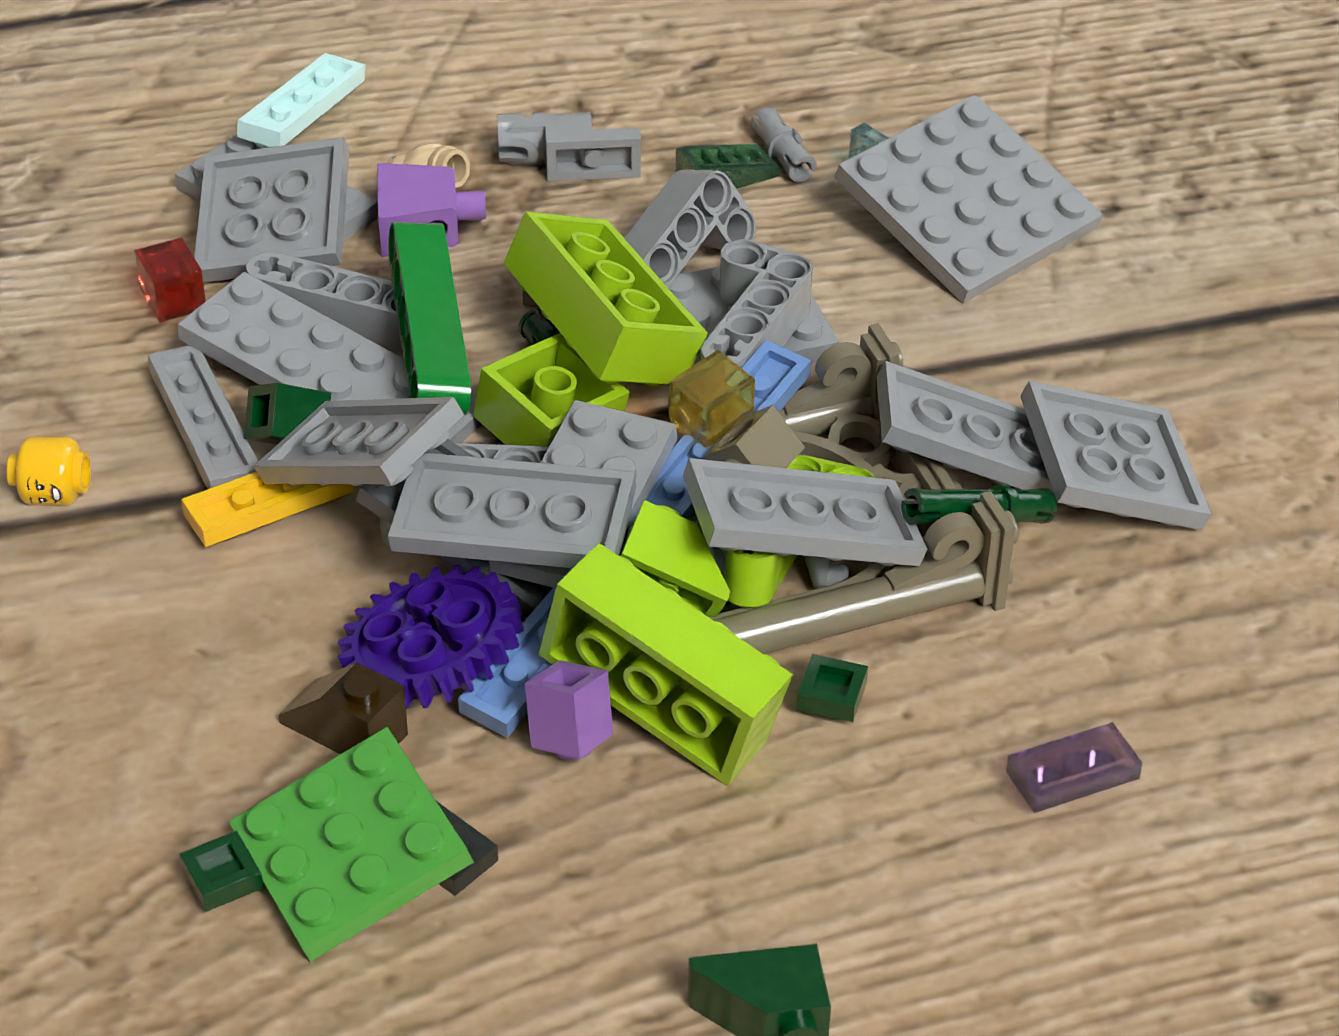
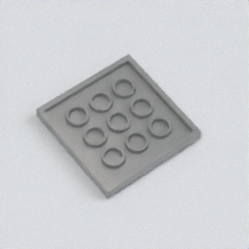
M976 94L840 163L835 178L961 303L971 300L1098 228L1103 214Z

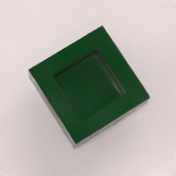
M812 654L797 694V710L853 723L867 684L868 666Z
M237 831L179 853L182 871L205 912L264 889L261 871Z

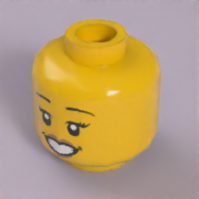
M30 436L22 442L18 454L9 455L7 462L9 486L17 487L20 499L27 505L70 506L76 501L79 494H86L89 489L91 477L89 453L81 451L79 444L71 437Z

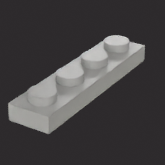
M188 345L148 354L149 371L206 488L210 489L257 472L253 466L258 463V460L248 440L244 439V432L203 353Z

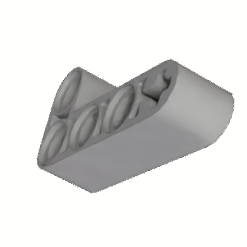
M680 170L669 179L624 239L669 288L699 247L722 250L725 244L733 240H754L756 222L751 210L725 173L711 170Z
M747 239L733 240L722 247L719 293L726 303L733 306L709 335L701 348L700 394L705 401L712 403L765 340L783 347L807 316L810 310L813 267L806 257Z
M275 252L261 253L253 256L248 261L246 271L251 276L389 351L403 353L392 281Z

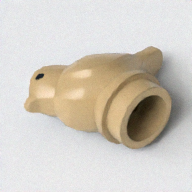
M434 143L419 145L408 153L389 158L387 162L391 164L451 167L455 170L456 188L461 187L467 181L470 173L469 159L463 151L457 150L453 146H443Z

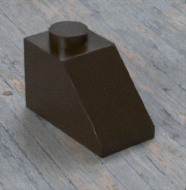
M357 662L315 679L278 715L280 724L338 754L344 753L386 727L389 728L398 744L408 735L404 686Z

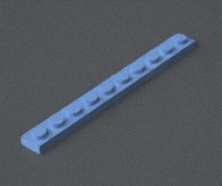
M765 340L673 447L646 500L655 505L670 507L682 517L690 520L696 512L683 479L688 459L706 460L704 456L741 417L771 405L780 412L810 376L811 360ZM552 588L522 623L524 632L516 635L520 644L519 648L505 650L509 663L505 665L492 664L490 668L494 677L491 680L476 677L472 682L474 691L471 693L464 691L458 698L460 713L506 738L510 736L528 714L525 683L552 665L538 654L556 588Z

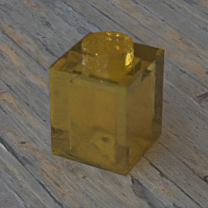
M716 350L669 381L670 419L672 423L676 424V428L681 433L689 434L707 448L721 439L741 417L754 412L755 379L721 351Z

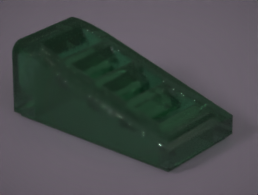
M759 144L692 145L676 148L675 173L680 170L720 171L729 177L736 189L780 176V167Z

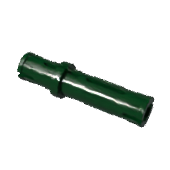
M996 484L990 489L925 490L911 488L903 496L907 499H917V501H902L901 511L903 518L910 525L934 523L945 515L957 512L966 513L971 516L972 504L980 502L981 493L991 491L1004 511L1012 513L1016 523L1033 522L1046 524L1050 523L1055 516L1051 513H1040V511L1056 512L1057 500L1054 493L1048 488L1015 490L1009 484Z

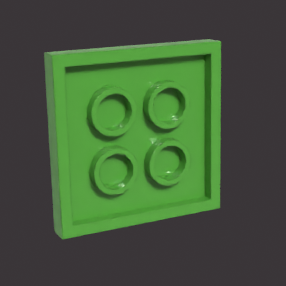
M388 727L229 821L233 830L239 833L261 871L263 882L310 962L474 863L468 849Z

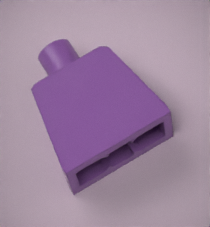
M377 163L381 257H388V236L391 222L442 223L445 228L449 248L459 243L457 221L486 220L485 191L456 192L455 170L451 167Z

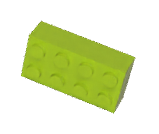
M525 211L503 264L517 279L519 287L527 292L540 307L542 315L550 320L563 335L566 344L575 350L590 368V373L596 379L608 384H617L621 381L643 383L652 387H657L660 384L684 385L708 332L615 227L605 219Z
M600 543L557 583L538 654L552 665L560 660L608 670L611 706L726 786L730 785L766 744L793 675L781 667L775 659L769 655L762 654L731 633L725 625L712 620L684 601L675 591L665 588L637 569L628 559L616 555Z

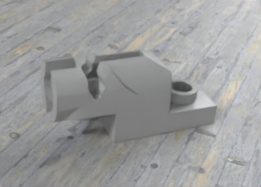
M533 112L529 118L524 117L521 113L497 114L499 163H508L514 166L546 165L547 181L641 177V136L639 128L592 130L590 112L561 114Z

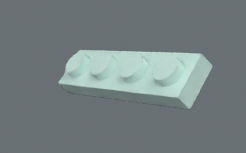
M324 53L238 119L237 137L255 142L260 148L286 145L364 82L365 64Z

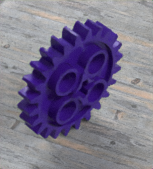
M455 565L447 575H441L437 566L433 567L428 578L421 579L417 573H411L409 584L403 587L396 582L389 583L390 594L387 596L372 594L370 596L374 605L372 608H356L354 612L358 622L344 624L343 628L347 637L338 640V645L342 652L338 655V659L342 668L357 662L403 685L406 708L414 699H419L424 709L429 707L433 696L441 694L442 698L448 703L452 701L454 689L461 687L469 693L473 692V679L480 677L491 680L494 677L490 668L492 664H508L509 658L505 650L519 648L520 644L516 635L524 632L520 619L523 615L507 581L500 583L496 572L489 573L483 577L481 568L476 566L464 575L461 566Z

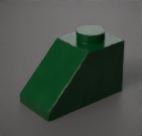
M817 944L689 957V1007L733 1035L829 1036L831 1004Z

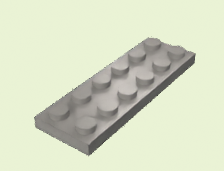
M246 272L240 274L178 323L179 340L259 385L282 383L330 392L331 401L409 398L403 358ZM473 396L470 398L468 414L464 415L448 430L450 432L448 439L453 443H462L482 425L473 416L476 398Z

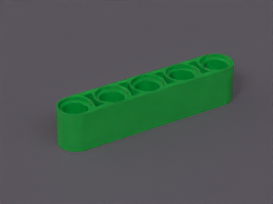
M391 222L388 236V257L409 398L454 397L464 415H467L471 398L470 373L444 225L442 223Z

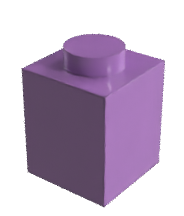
M559 660L525 683L531 748L556 753L557 757L561 759L575 760L586 757L594 748L613 735L608 670Z

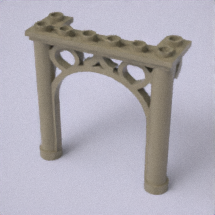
M879 323L869 325L868 333L862 334L860 337V346L852 342H842L825 350L815 365V372L821 380L798 390L779 412L805 446L799 455L860 467L871 472L875 478L896 480L902 495L911 488L925 490L962 489L959 482L951 480L940 461L913 452H901L891 445L882 442L876 376L885 361L903 367V356L898 344L889 340ZM694 423L676 427L677 441L675 445ZM829 434L828 439L820 437ZM849 438H865L874 444L875 450L871 452H857L840 444ZM889 461L891 462L897 473H894L885 468L889 464ZM991 491L984 492L980 495V502L972 504L971 516L966 513L957 512L945 515L934 523L917 524V528L921 536L924 537V543L929 552L925 553L920 566L899 564L886 566L872 562L863 571L843 582L771 600L763 606L744 607L721 613L717 617L709 616V618L722 623L731 633L762 654L976 598H978L982 606L990 604L994 611L1005 609L1008 584H1011L1013 580L1011 558L1013 544L1018 541L1017 524L1012 513L1004 511ZM904 497L906 501H917V499H907Z

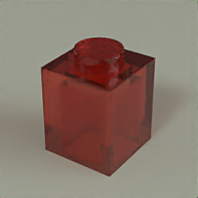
M182 237L134 250L140 289L159 323L189 315L206 302L202 270Z

